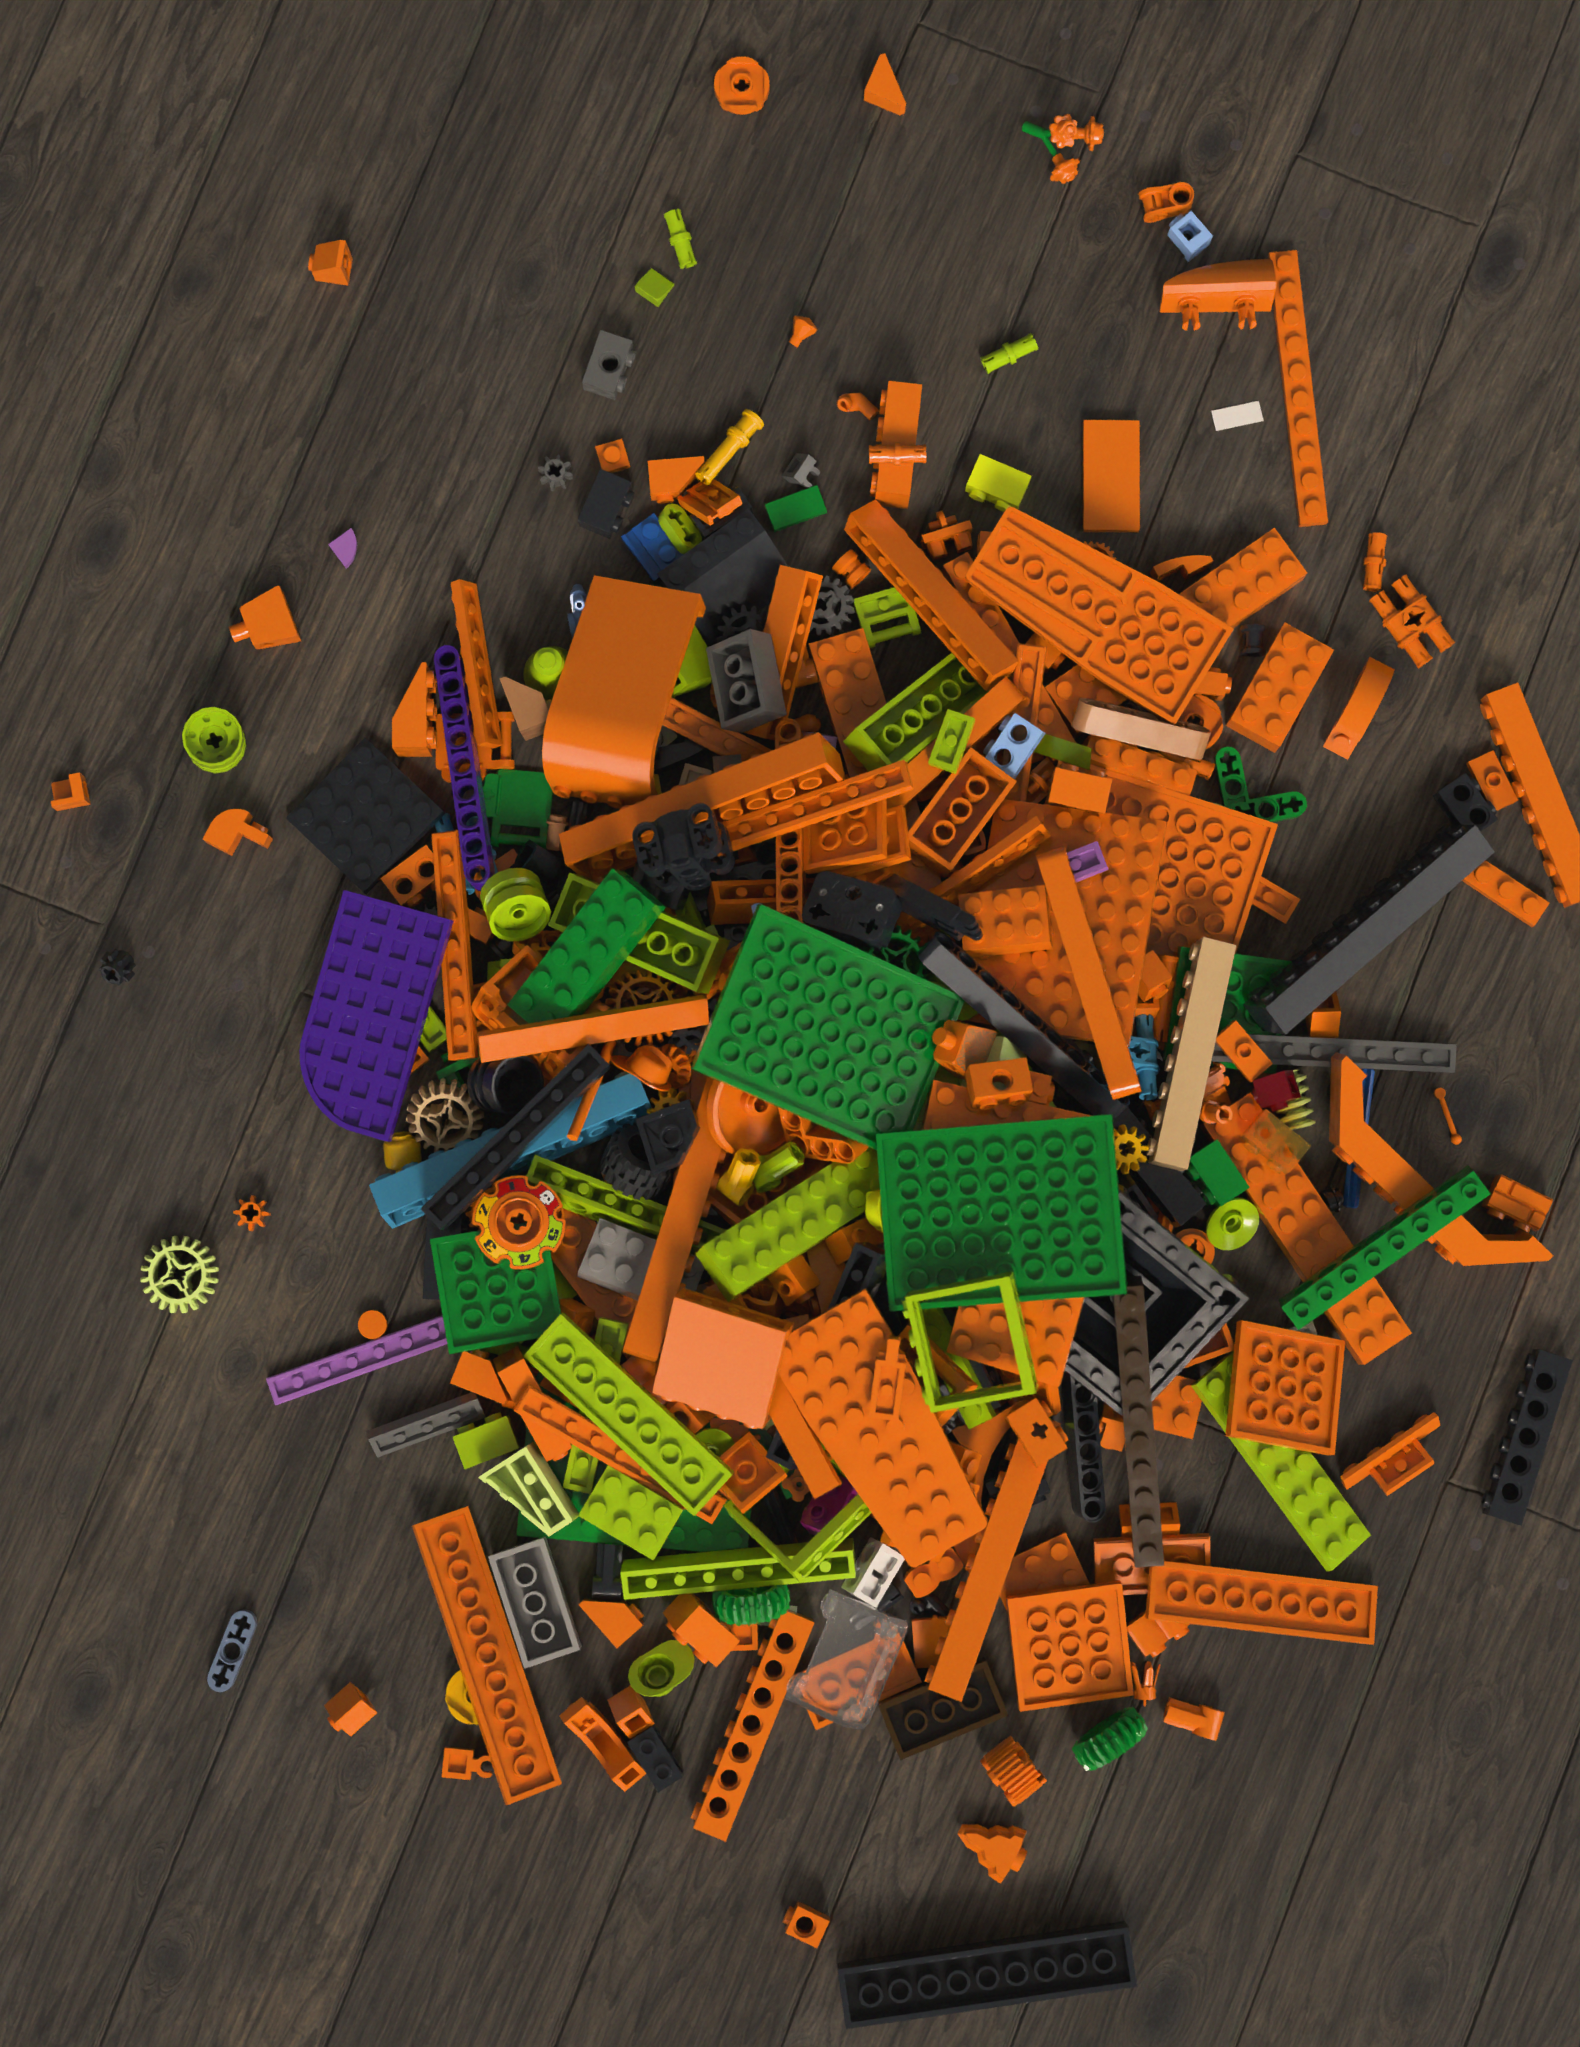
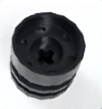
M527 1056L481 1063L479 1057L472 1064L468 1073L467 1088L470 1098L479 1108L490 1112L516 1115L544 1088V1078L537 1063Z

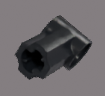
M598 1543L596 1574L593 1577L592 1600L622 1601L621 1567L623 1544Z

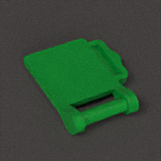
M499 769L498 774H487L485 776L483 793L487 818L493 819L491 845L493 847H499V844L524 846L530 839L541 847L546 848L548 832L546 820L549 819L551 814L553 791L545 778V774L543 772ZM501 825L540 829V836L501 833Z

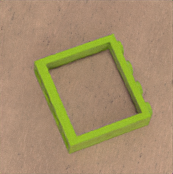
M1013 1271L907 1293L905 1296L906 1301H902L905 1319L910 1318L912 1330L908 1331L911 1347H916L918 1359H915L917 1375L923 1376L925 1387L921 1389L922 1398L925 1400V1405H929L931 1413L1036 1393L1038 1382ZM1000 1285L1021 1381L941 1396L920 1301Z
M834 1459L830 1461L831 1464L844 1475ZM780 1465L786 1473L789 1471L788 1468ZM857 1494L790 1560L740 1512L731 1500L724 1505L730 1516L799 1583L871 1514L869 1508L859 1494Z

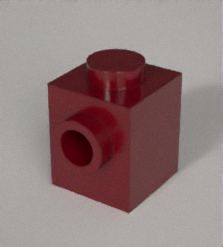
M1293 1070L1281 1071L1253 1080V1097L1256 1103L1260 1104L1261 1108L1271 1107V1111L1274 1112L1287 1108V1102L1301 1098Z

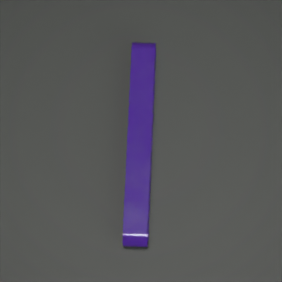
M444 645L436 650L434 663L463 869L468 882L475 890L481 891L486 881L495 875L477 744L473 734L474 725L469 708L470 700L465 682L463 658L455 647ZM455 658L451 665L444 666L447 659ZM459 684L456 691L448 692L451 685ZM463 710L459 718L452 719L455 711ZM466 737V741L462 745H455L458 738ZM470 763L467 771L459 772L463 764ZM474 790L472 797L463 799L466 791ZM471 817H478V820L474 825L466 826L467 821ZM474 844H482L478 852L470 853ZM478 871H486L485 876L481 880H474V876Z

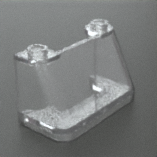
M830 1589L820 1605L822 1616L828 1620L806 1673L801 1672L790 1678L787 1684L785 1699L838 1725L862 1730L872 1718L905 1638L908 1625L905 1620Z

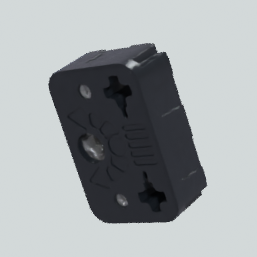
M823 871L815 878L802 911V919L808 926L842 942L880 951L881 947L887 948L895 924L902 911V903L894 890L889 887L830 871Z

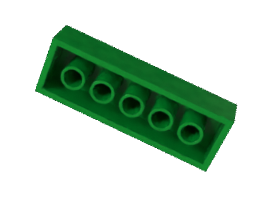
M612 868L507 1005L527 1023L583 1015L666 906L625 871Z

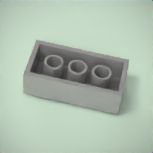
M600 1218L578 1270L577 1277L638 1301L657 1240ZM697 1256L694 1257L690 1273L684 1272L681 1283L686 1284L685 1289L695 1292L705 1269Z
M546 1536L489 1555L488 1558L524 1669L580 1650L582 1645Z

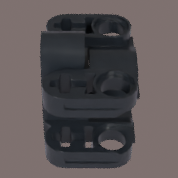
M703 803L695 804L690 809L669 812L653 822H642L634 828L632 833L640 868L645 874L652 877L654 884L665 893L675 891L680 884L692 891L704 889L712 883L710 878L711 872L720 875L727 874L735 865V856L727 828L717 821L711 808ZM698 813H708L706 822L695 824V817ZM652 830L654 832L653 839L648 843H642L640 841L642 833ZM721 852L725 858L722 861L723 864L718 865V854ZM665 870L671 875L667 883L662 881L665 879Z

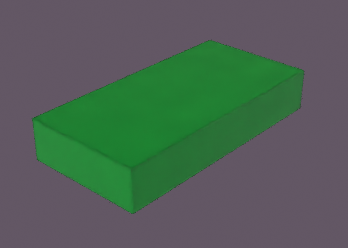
M817 485L765 504V509L774 532L827 513Z

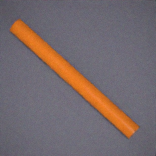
M615 1040L605 1042L600 1056L608 1064L617 1044ZM603 1076L583 1095L568 1131V1139L572 1141L578 1140Z

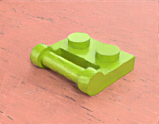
M895 588L854 599L855 602L853 604L860 627L864 629L869 648L875 647L876 643L912 633L913 636L921 634L915 610ZM907 615L909 623L874 633L871 631L870 625Z

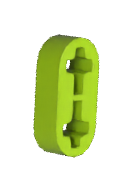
M668 504L664 507L658 516V522L674 547L684 555L702 542V536L682 507L677 504Z

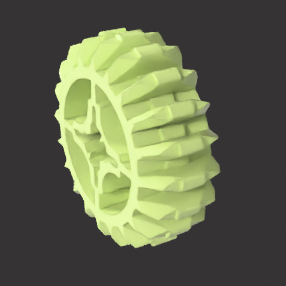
M172 1236L171 1246L166 1239L161 1240L163 1250L157 1246H152L151 1250L156 1256L145 1255L144 1259L151 1262L150 1267L141 1266V1271L148 1272V1277H141L140 1281L150 1283V1286L145 1287L143 1291L146 1294L154 1291L155 1294L150 1298L151 1303L161 1299L159 1309L164 1310L170 1303V1313H176L178 1305L180 1306L181 1313H187L188 1303L193 1310L199 1309L197 1299L204 1304L208 1302L207 1297L203 1294L204 1292L208 1294L215 1293V1290L208 1287L209 1283L219 1282L218 1278L211 1277V1272H218L219 1267L209 1266V1263L214 1262L216 1257L209 1256L205 1258L210 1249L208 1246H205L198 1250L201 1241L195 1239L190 1246V1237L184 1236L180 1244L178 1236ZM181 1250L189 1252L198 1261L184 1265L174 1252ZM166 1257L168 1271L166 1275L158 1280L159 1266ZM177 1268L179 1270H188L185 1272L186 1276H183V1281L171 1279L174 1277V1273H177L175 1272ZM201 1269L202 1277L200 1284L193 1292L192 1276ZM175 1284L180 1291H183L185 1298H173L166 1294L162 1288Z

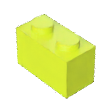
M980 454L967 482L965 491L969 493L972 499L979 502L987 500L994 503L996 509L1005 512L1008 507L1019 508L1032 476Z

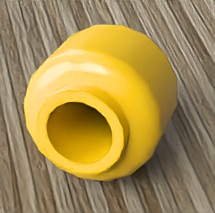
M410 1132L393 1133L392 1141H385L383 1143L385 1165L388 1169L396 1170V1173L402 1171V1167L406 1164L422 1162L421 1144L416 1142L415 1136Z

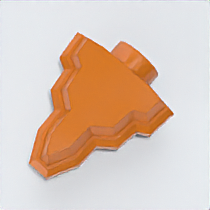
M961 1824L957 1832L966 1847L977 1853L978 1862L988 1869V1876L1000 1884L1010 1869L1015 1872L1019 1871L1027 1855V1850L1022 1848L1027 1830L1015 1825H1011L1009 1828L995 1825L987 1829L979 1824Z

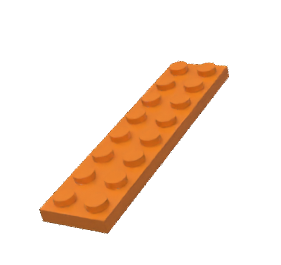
M1164 1561V1566L1149 1567L1145 1619L1373 1645L1378 1586Z

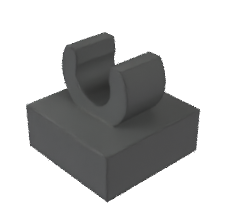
M796 453L782 474V477L789 483H796L810 488L812 484L807 481V475L810 472L812 475L819 476L820 471L814 467L816 460L809 454Z

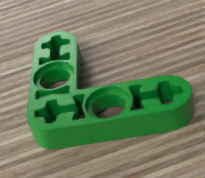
M1224 747L1216 753L1214 764L1222 806L1232 810L1239 808L1240 812H1247L1250 810L1249 805H1253V816L1270 822L1295 819L1305 812L1307 800L1299 792H1287L1249 799L1239 752L1235 748ZM1224 753H1228L1230 758L1234 757L1235 761L1230 764L1231 773L1237 770L1238 775L1230 774L1223 778L1222 773L1226 774L1228 772L1226 763L1220 762L1224 757ZM1230 780L1237 781L1240 785L1239 794H1228L1225 790L1226 782ZM1291 798H1294L1295 802H1300L1301 806L1296 809V812H1293L1292 808H1285L1281 811L1283 815L1279 816V805L1276 800H1280V805L1288 804ZM1261 803L1272 805L1273 815L1271 817L1264 818L1259 814L1258 807Z

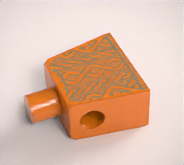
M947 1020L943 1028L936 1029L932 1036L933 1042L937 1044L933 1054L934 1060L954 1077L966 1080L965 1074L969 1065L987 1062L997 1031Z

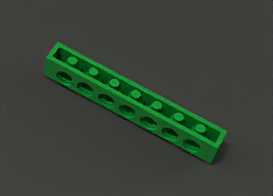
M1467 1165L1280 1298L1281 1308L1296 1328L1300 1330L1490 1195V1192L1472 1168Z

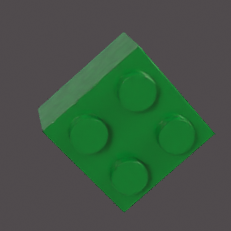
M1218 1139L1191 1154L1188 1169L1185 1170V1176L1190 1182L1195 1181L1204 1195L1202 1199L1207 1203L1206 1206L1211 1205L1213 1209L1221 1207L1250 1188Z

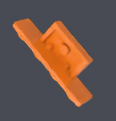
M1433 1412L1429 1416L1427 1414L1421 1416L1415 1421L1413 1427L1407 1431L1396 1433L1384 1447H1376L1371 1450L1365 1460L1359 1464L1353 1463L1343 1471V1475H1341V1481L1346 1490L1368 1475H1371L1388 1496L1434 1464V1460L1419 1440L1440 1426L1438 1415Z

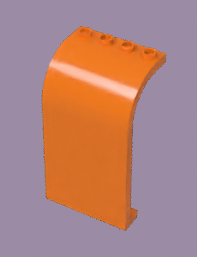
M594 575L585 601V607L582 610L548 711L542 746L543 770L545 778L555 795L561 798L577 797L591 804L596 802L607 803L609 806L617 809L642 802L651 795H658L654 783V759L657 741L697 617L703 618L706 610L701 594Z

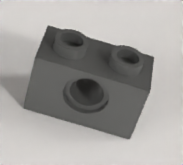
M600 330L582 380L584 390L616 400L618 392L623 393L627 382V377L624 376L627 366L632 367L636 357L632 340ZM609 361L618 364L617 368L613 371H607L603 366Z

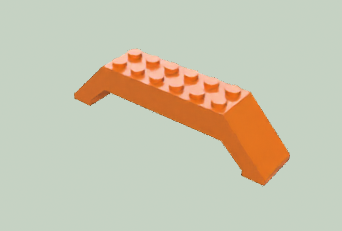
M1336 1052L1331 1057L1329 1141L1335 1146L1332 1152L1343 1162L1349 1165L1351 1163L1354 1164L1355 1168L1352 1171L1364 1182L1366 1181L1370 1185L1373 1183L1376 1186L1373 1191L1390 1205L1394 1203L1396 1207L1393 1210L1400 1214L1434 1190V1188L1364 1122L1362 1081L1367 1075L1348 1056ZM1462 1215L1425 1240L1431 1244H1437L1434 1250L1446 1261L1448 1260L1451 1264L1458 1262L1463 1266L1549 1261L1554 1256L1531 1234L1522 1230H1518L1515 1234H1480Z

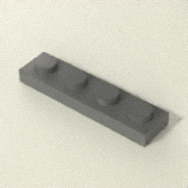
M471 1392L366 1432L368 1440L378 1458L486 1418L477 1394Z

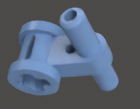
M575 584L570 592L573 613L568 614V621L572 639L587 598V593L580 584Z

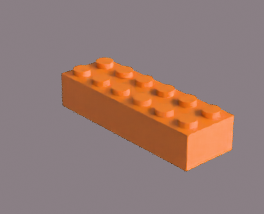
M934 1080L929 1090L921 1130L1087 1117L1091 1115L1029 1101L1019 1106H1010L1009 1103L1000 1104L989 1110H982L980 1107L971 1108L967 1087Z

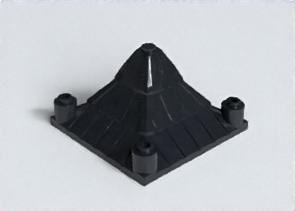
M1118 1184L1126 1276L1142 1275L1153 1401L1245 1304L1249 1296L1240 1288L1235 1277L1221 1274L1211 1264L1132 1201L1127 1189ZM1113 1295L1085 1297L1065 1371L1123 1417Z

